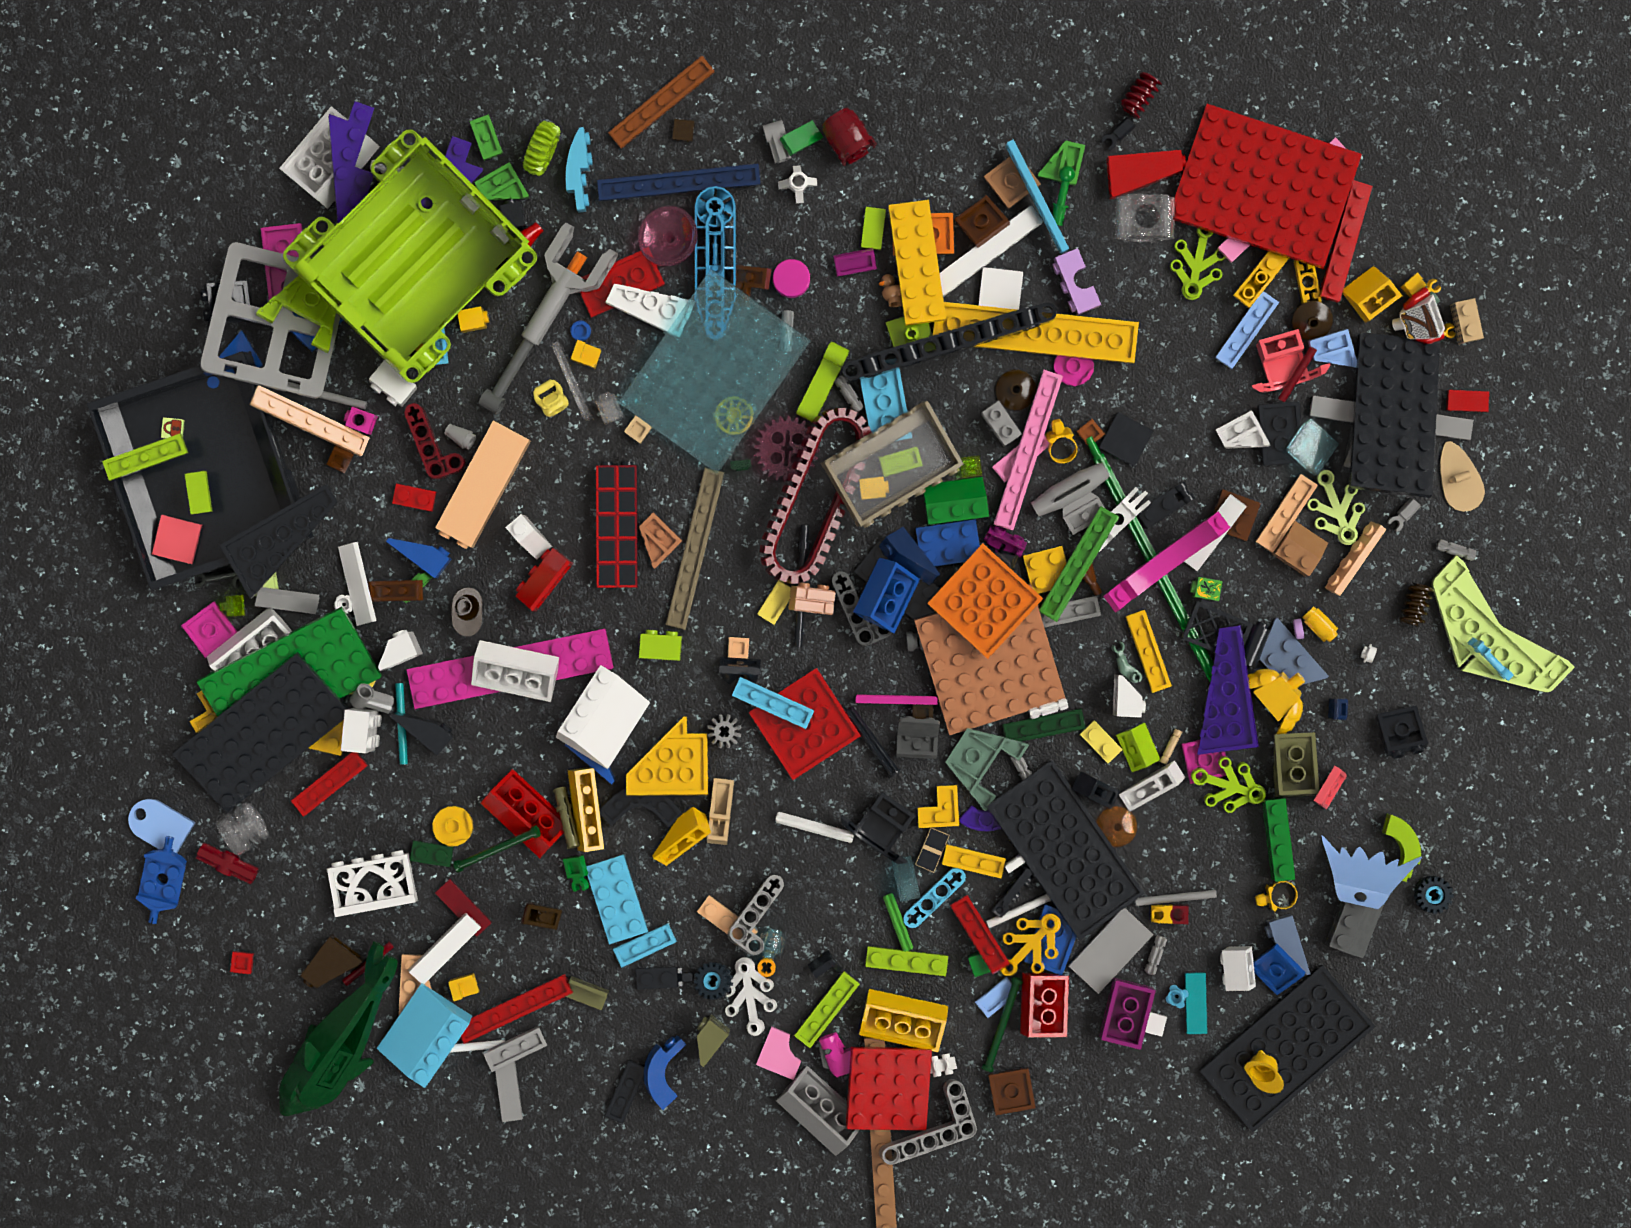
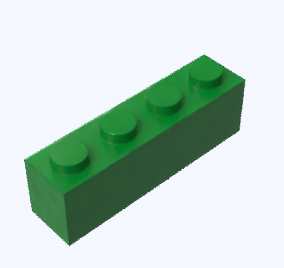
M1286 798L1264 799L1262 806L1271 880L1275 882L1294 880L1295 871Z

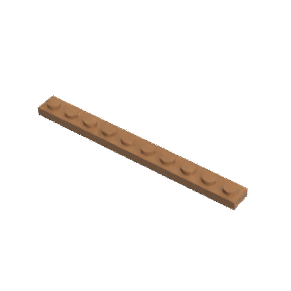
M864 1037L865 1047L885 1048L884 1040ZM870 1130L876 1228H897L893 1165L885 1163L879 1156L880 1148L884 1144L891 1142V1131ZM892 1149L886 1151V1159L892 1158Z

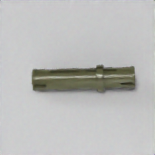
M566 787L556 788L553 790L557 802L556 811L560 815L567 849L579 847L580 843L571 812L572 804H569Z

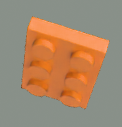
M931 213L937 255L954 254L953 213ZM893 244V256H895L894 244Z

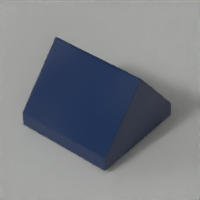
M1329 698L1328 719H1347L1348 699Z

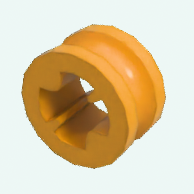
M770 958L761 959L757 967L758 972L764 977L773 975L776 968L774 961ZM764 962L771 964V971L768 973L767 970L766 973L762 971V963Z

